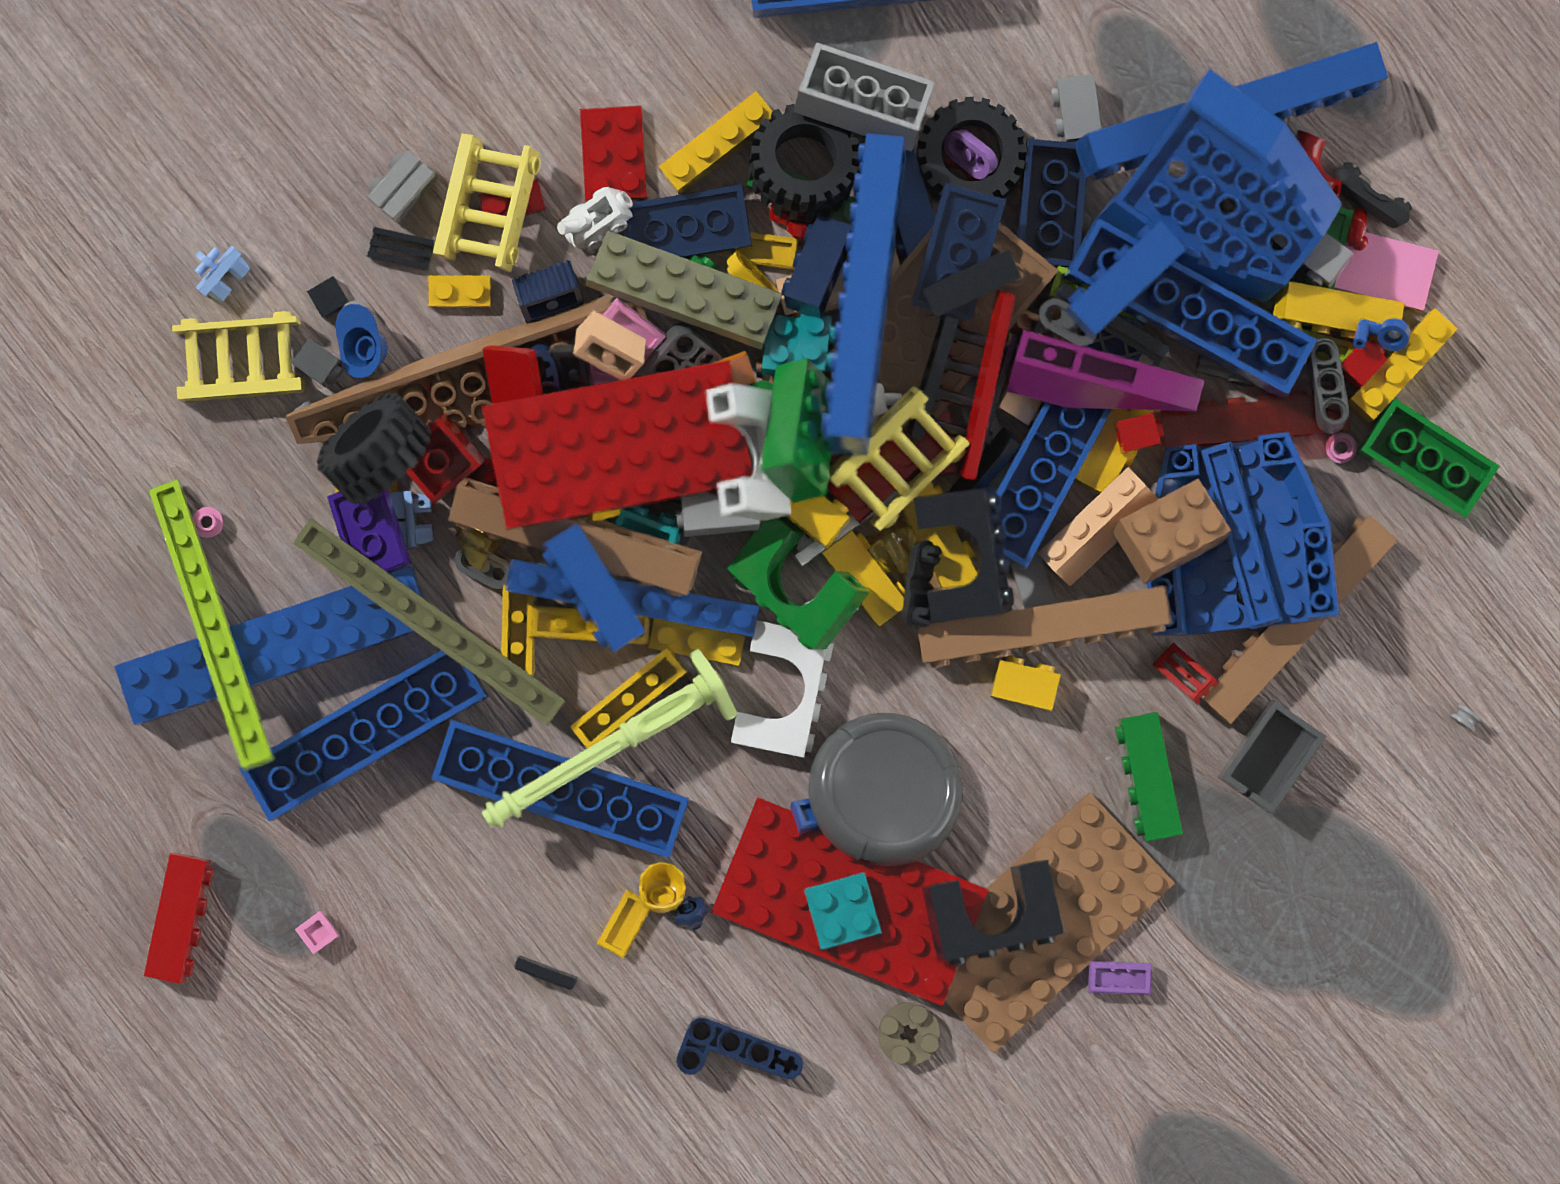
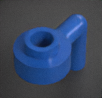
M1396 318L1387 319L1382 324L1362 319L1358 322L1353 345L1358 349L1364 348L1368 334L1378 336V342L1383 348L1390 351H1399L1408 345L1411 333L1410 327L1406 322Z

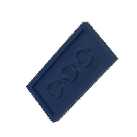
M945 183L911 305L932 310L923 288L990 257L1006 199ZM978 298L945 314L972 322Z
M742 184L634 202L633 206L629 208L633 217L626 221L628 226L624 229L625 237L682 258L752 247Z

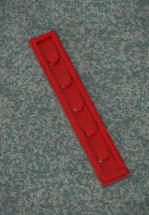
M997 290L965 437L970 444L965 448L966 453L961 458L958 473L961 476L973 480L977 477L1015 301V295L1006 291Z

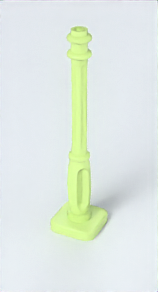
M696 649L689 654V659L697 674L695 678L691 679L692 684L686 685L681 690L657 702L639 715L631 718L628 722L621 723L618 731L512 794L504 792L502 800L495 804L487 802L486 810L481 813L490 828L496 825L499 828H503V821L513 815L516 818H520V811L623 749L629 746L636 747L638 743L673 725L704 704L709 706L714 703L728 721L738 716L721 679L702 652Z

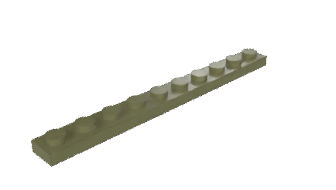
M309 519L294 540L293 544L546 726L550 724L565 703V699L314 519Z

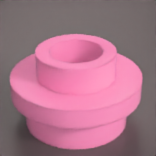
M1335 433L1326 442V454L1333 462L1346 463L1353 459L1356 454V441L1347 433ZM1339 442L1346 446V451L1343 454H1339L1335 449L1336 444Z
M203 507L197 510L193 516L197 533L201 537H215L223 528L224 522L221 513L212 507ZM207 516L211 517L212 525L209 528H204L202 520Z

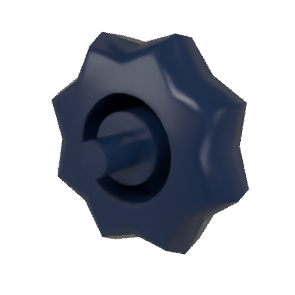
M688 896L677 909L671 911L670 915L678 927H689L692 930L701 928L709 908L704 904L702 897L694 898Z

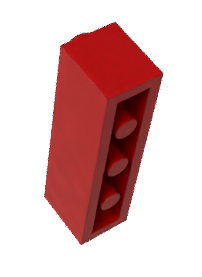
M176 852L169 854L144 971L145 977L179 984L185 982L186 977L191 978L195 960L190 959L193 947L198 946L201 936V929L197 928L199 916L204 917L208 899L203 898L206 885H211L214 876V868L210 867L211 860Z

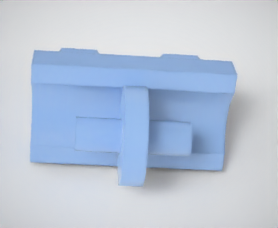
M232 245L216 264L214 261L221 252L215 247L207 256L200 251L196 254L202 262L194 271L202 276L209 267L211 270L195 288L203 295L207 296L208 294L220 302H223L231 292V289L220 280L223 275L229 271L237 279L241 280L250 270L244 259L240 257L241 253Z

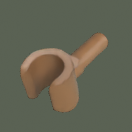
M1023 310L1017 317V325L1019 328L1033 332L1030 326L1031 321H1040V317L1035 313Z

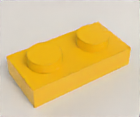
M429 276L428 306L429 308H491V276Z

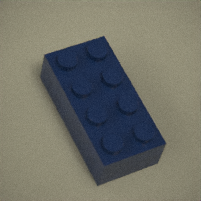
M1028 138L1025 143L1027 153L1022 171L1017 237L1055 268L1057 266L1069 268L1081 245L1086 177L1073 142Z

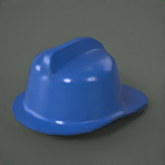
M349 304L338 313L335 322L340 358L343 368L349 375L354 378H365L372 375L380 367V364L386 358L388 346L385 337L378 331L372 313L360 304Z

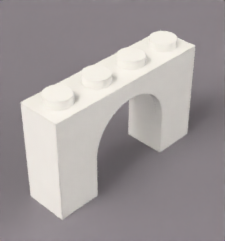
M736 384L707 390L710 422L732 425L745 436L750 451L753 476L750 478H740L718 484L721 515L765 521L791 515L789 498L760 471L772 391Z
M756 621L750 652L782 658L794 664L804 679V697L799 707L793 713L783 718L770 719L737 712L738 716L735 719L731 743L803 758L805 752L811 753L815 734L809 733L811 721L818 722L821 704L815 703L817 692H824L827 673H822L824 660L830 661L834 643H831L827 649L809 650L798 641L799 636L792 629L788 630L781 625Z

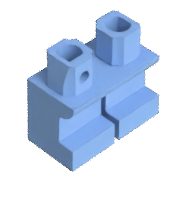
M412 491L389 492L398 521L405 520L404 522H399L407 550L417 549L419 544L435 541L433 524L417 525L416 514L432 512V502L426 495L415 494Z

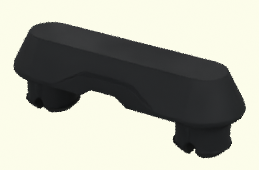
M1345 162L1342 168H1337L1334 171L1333 177L1342 182L1340 193L1391 228H1397L1409 221V211L1412 209L1410 202L1404 203L1405 199L1402 197H1396L1392 200L1385 194H1379L1373 190L1368 182L1359 177L1361 170L1358 166L1354 168V163Z
M924 540L913 546L910 554L902 619L914 630L921 627L926 628L932 623L930 620V609L928 608L927 591L929 590L930 580L933 577L934 566L939 564L941 560L939 555L942 554L939 546H934L929 540Z

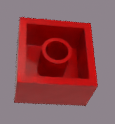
M446 413L429 426L432 435L429 436L431 439L430 443L424 447L426 451L423 456L417 457V464L406 471L433 504H436L486 460Z

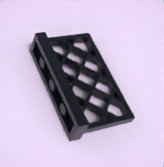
M1062 283L1053 299H1060L1070 304L1067 299L1076 290ZM1054 308L1051 309L1050 312H1049V317H1050L1052 320H1053V318H1052V314H1051V313H1052V311L1054 310ZM1118 315L1102 328L1111 335L1103 337L1100 330L1098 332L1099 338L1092 342L1100 341L1102 352L1106 353L1103 340L1118 338L1123 341L1125 354L1118 357L1131 360V356L1144 354L1154 360L1151 364L1154 367L1159 366L1170 349L1169 346ZM1039 321L1032 333L1039 334L1051 330L1048 328L1042 329L1044 325ZM1052 331L1053 338L1057 339L1056 333ZM1127 344L1138 351L1129 353Z

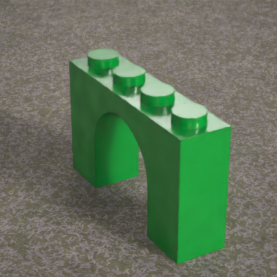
M785 516L766 521L763 520L759 530L754 532L727 570L735 576L733 580L738 586L745 590H750L756 596L755 601L761 607L771 610L778 616L776 620L781 626L788 630L792 629L799 636L798 641L809 650L827 649L870 591L849 572L835 571L812 601L802 606L795 604L787 597L783 590L781 569L786 557L805 532Z

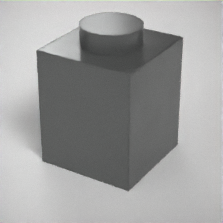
M308 338L291 362L323 387H326L328 383L334 384L343 371L340 368L342 365L341 360L310 338Z

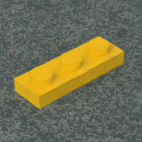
M654 618L648 648L664 651L670 647L674 653L686 656L699 649L707 660L740 666L745 635Z

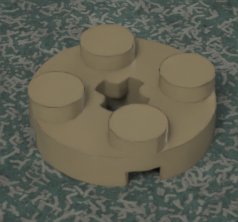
M911 1002L897 1004L891 1007L880 1021L878 1029L880 1046L886 1056L897 1064L910 1066L923 1063L932 1056L939 1045L940 1027L934 1014L922 1005ZM909 1025L911 1029L917 1028L918 1034L914 1036L915 1041L910 1043L907 1039L902 1040L900 1034L904 1033L903 1027Z

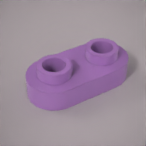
M961 128L946 135L944 148L947 155L974 178L983 179L991 176L996 171L997 158L995 153L968 130Z

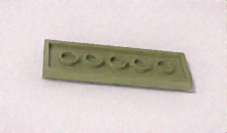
M608 230L585 285L762 350L782 298L779 292Z

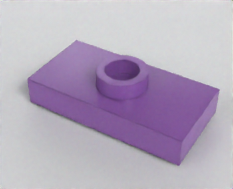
M1089 961L1088 993L1151 995L1152 963Z

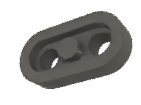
M1050 299L1041 306L1039 312L1040 321L1049 330L1079 346L1088 345L1096 339L1097 334L1091 338L1087 335L1080 336L1077 334L1076 328L1078 325L1064 311L1070 304L1060 299ZM1057 308L1061 311V318L1054 321L1049 317L1051 309Z
M474 544L464 545L457 551L455 564L460 572L493 589H503V585H506L510 566L508 561ZM467 556H476L477 562L474 566L466 564ZM499 568L503 569L504 577L501 580H496L493 576L494 571Z

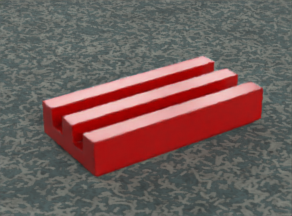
M1174 642L1152 664L1159 673L1196 705L1201 702L1200 698L1203 695L1206 696L1210 692L1208 689L1211 686L1215 687L1218 684V681ZM1175 653L1202 676L1205 681L1201 684L1170 656ZM1167 662L1197 690L1192 692L1168 671L1163 664Z

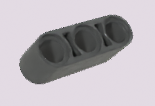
M1322 338L1316 341L1307 358V369L1318 427L1326 433H1336L1342 429L1349 415V407L1338 347L1332 340ZM1324 352L1329 356L1330 360L1320 361L1315 353ZM1320 382H1331L1335 390H1324ZM1329 410L1337 412L1340 420H1330L1325 412Z

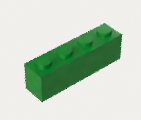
M1158 712L1118 719L1119 726H1115V735L1118 745L1123 744L1126 756L1121 757L1124 775H1130L1132 787H1128L1127 792L1130 805H1136L1138 817L1133 818L1137 836H1142L1143 841L1147 842L1182 835L1183 832Z

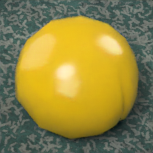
M658 862L649 865L642 872L639 878V895L642 904L652 912L666 913L677 909L684 900L686 891L685 877L674 864Z

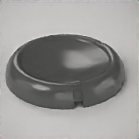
M873 713L848 721L824 741L811 766L808 783L809 801L819 828L827 839L841 852L858 861L860 858L870 861L869 864L874 866H900L915 862L929 855L948 837L961 809L963 795L962 778L960 777L959 766L953 752L942 737L929 726L901 714Z

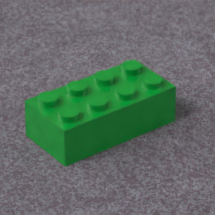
M809 358L776 366L760 471L793 503L826 495L827 482L830 477L831 455L833 454V452H830L828 441H824V432H822L824 413H830L828 411V402H826L827 385L832 382Z
M1396 398L1384 408L1356 451L1357 455L1458 520L1467 518L1500 467Z

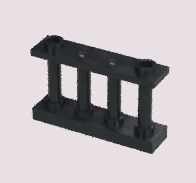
M943 314L939 320L919 390L928 398L923 404L925 406L924 410L945 433L953 437L960 435L965 438L967 427L935 419L931 412L934 402L938 403L939 400L972 409L974 397L943 389V385L940 382L943 372L947 373L948 371L978 379L981 366L952 359L949 351L952 342L956 343L957 341L985 348L987 336L961 329V325H958V318ZM1008 331L982 454L984 448L988 449L991 444L993 431H990L1011 359L1015 360L1019 346L1018 336ZM910 418L906 432L912 437L923 439L927 431L915 418Z

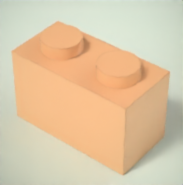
M593 310L576 330L574 355L620 380L630 379L644 364L646 339Z

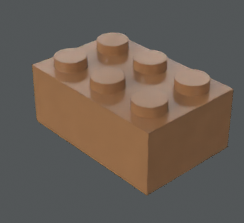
M1199 479L1120 519L1113 530L1114 536L1144 584L1221 545L1231 532V529Z

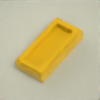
M750 232L752 247L735 249V252L743 253L755 265L795 270L793 268V261L798 251L799 240L792 237Z
M626 889L596 943L623 959L650 912L642 904L638 894Z

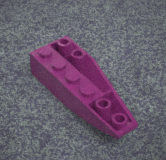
M1023 330L1006 391L1066 408L1196 411L1204 380Z

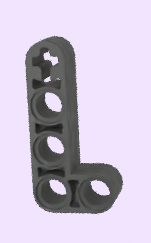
M678 323L668 330L666 338L632 378L684 369L687 365L695 367L711 364L722 360V357L713 342L686 323ZM687 336L691 338L686 345L680 346L676 344L681 337ZM708 354L714 355V358L709 363L700 362L703 356ZM662 360L671 361L667 368L659 369L656 367Z

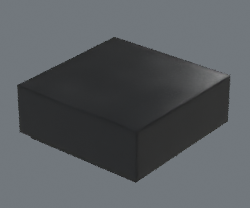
M334 276L307 291L323 319L342 309L349 302Z

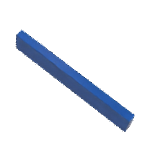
M1230 441L1201 450L1217 509L1231 529L1226 541L1251 629L1254 630L1283 621L1233 443Z

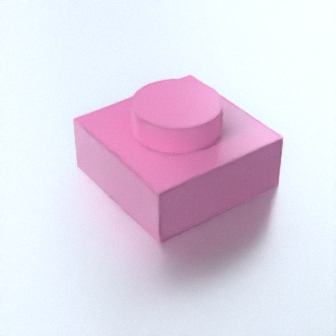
M322 910L295 929L312 954L317 953L340 936Z

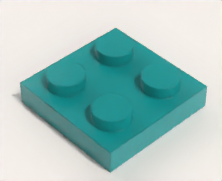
M865 872L804 889L821 950L882 933Z

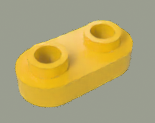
M736 251L727 259L729 266L727 271L730 275L778 292L771 280L743 253Z

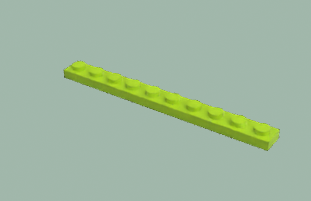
M175 479L149 490L241 768L247 771L273 761L274 757L181 483L178 479Z

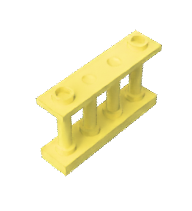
M462 133L433 253L451 261H455L456 254L460 251L497 258L495 266L506 272H511L513 265L516 264L519 257V248L517 246L534 176L538 174L541 165L540 153L527 145H524L521 156L486 150L483 147L484 142L473 135ZM487 162L518 168L514 186L477 179L478 164ZM476 191L511 198L507 216L470 209L468 205L471 194ZM469 221L504 228L500 246L462 239L463 225Z
M290 311L274 312L273 318L199 323V319L180 320L181 325H172V332L177 335H185L188 381H185V386L176 387L177 399L179 401L193 402L305 393V381L300 377L296 378V373H293L289 326H300V319L297 316H292ZM277 327L280 374H277V379L265 380L261 370L259 329ZM246 330L249 376L246 377L247 382H234V378H231L228 331ZM215 332L219 378L216 379V384L204 385L203 380H200L197 334Z
M914 386L872 426L868 456L844 453L829 468V480L837 487L842 483L843 485L848 484L876 513L870 522L879 531L884 527L889 528L899 518L898 513L947 465L960 460L966 453L965 448L970 444L960 435L952 440L924 410L925 406L923 404L928 398ZM909 418H915L943 448L931 462L901 432V426ZM886 440H893L921 470L908 484L879 454V447ZM863 462H870L899 492L886 506L858 478L856 469Z

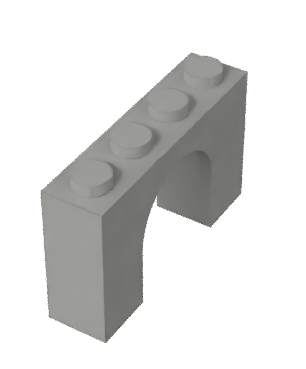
M708 492L681 497L682 509L676 510L677 527L684 528L685 537L759 530L760 521L757 519L721 515L719 496Z

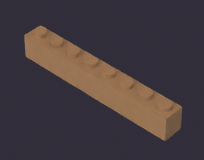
M464 478L457 485L449 520L456 522L457 526L462 529H478L485 531L487 536L494 539L507 538L516 541V544L520 547L527 549L535 547L545 550L542 544L573 524H578L611 576L622 577L624 575L634 578L635 582L640 585H656L665 588L664 590L667 593L676 596L688 595L692 589L702 556L701 551L609 522L591 521L587 516L506 531L498 488L469 478Z
M1371 515L1366 516L1363 520L1357 517L1346 529L1350 534L1345 540L1341 542L1338 539L1332 544L1338 606L1398 541ZM1326 619L1308 623L1265 627L1259 634L1254 631L1242 644L1246 649L1238 657L1233 654L1223 664L1222 668L1225 672L1216 679L1218 684L1215 687L1211 686L1208 689L1210 692L1206 696L1203 695L1200 700L1226 724H1231Z
M1162 586L1013 610L1002 615L932 623L926 628L921 627L918 629L923 663L931 662L932 668L948 666L950 665V659L962 657V663L980 661V654L991 652L993 658L1011 656V649L1023 648L1024 653L1042 651L1041 645L1054 643L1055 649L1073 646L1072 640L1084 638L1085 644L1104 641V634L1115 633L1116 639L1135 636L1134 630L1146 628L1147 634L1166 631L1165 625L1172 624L1167 588Z

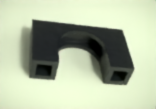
M995 486L924 495L914 498L918 529L942 526L961 527L975 537L982 553L980 570L969 584L939 587L927 591L931 622L1002 615L1012 611L1014 593L1008 585L1007 575L1010 571V564L1007 556H1004L1005 530L999 522L998 512L1001 510V501L999 495L995 493Z
M1038 860L1010 867L1017 897V912L1009 927L995 935L982 933L970 922L966 913L959 880H950L922 887L937 961H948V966L958 965L967 962L966 956L977 954L978 959L988 958L997 955L996 949L1007 947L1008 952L1018 951L1026 948V942L1036 940L1037 945L1055 942L1056 935L1064 934L1048 860Z

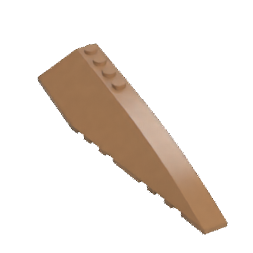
M607 295L459 345L392 370L286 415L296 443L304 444L327 441L331 435H335L338 432L337 428L341 423L345 424L350 419L349 416L352 413H358L361 410V406L367 402L371 404L374 398L378 396L383 398L386 393H391L392 395L397 393L428 426L444 413L448 415L458 428H465L466 425L476 424L485 426L482 406L492 405V398L482 348L488 345L531 349L535 345L544 344L553 350L555 345H575L577 328L593 310L603 315L617 297ZM620 299L649 321L645 307ZM537 357L541 375L546 374L545 361H543L542 357ZM663 360L657 364V368H665ZM551 386L542 387L543 395L556 393V390Z

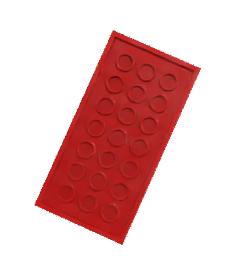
M721 361L482 406L506 531L718 491L719 483L753 476L745 436L732 425L710 422L707 390L734 384L730 361Z
M757 797L711 913L943 1006L959 964L948 966V961H937L922 887L950 880H959L966 913L973 926L976 923L989 889L919 861L900 866L883 867L870 865V861L862 858L859 861L837 849L827 839L821 829L799 834L791 810ZM865 872L882 933L821 950L804 889Z

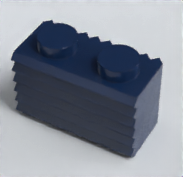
M568 260L565 263H555L547 269L543 268L541 271L537 270L535 273L523 274L518 279L513 278L512 280L526 323L584 303L573 267Z

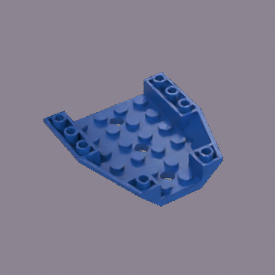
M1209 68L1190 93L1188 102L1118 195L1114 194L1097 219L1105 221L1137 239L1135 235L1148 223L1154 227L1161 221L1186 248L1175 261L1231 292L1267 302L1288 283L1317 246L1342 203L1286 123ZM1171 162H1183L1187 168L1186 172L1178 177L1171 175L1168 171V166ZM1226 197L1233 198L1237 202V208L1231 213H1225L1219 208L1220 201ZM1283 234L1287 237L1288 244L1283 249H1275L1270 245L1272 236Z
M1289 432L1258 436L1256 441L1233 443L1239 467L1243 470L1242 478L1283 621L1264 627L1308 623L1338 616L1339 607L1330 521ZM1197 444L1167 447L1162 461L1155 496L1160 499L1199 479L1216 506L1201 450L1214 446L1200 448ZM1226 539L1221 545L1147 583L1148 589L1166 586L1172 624L1165 625L1166 631L1152 633V636H1191L1251 629L1246 608L1239 602L1241 591Z

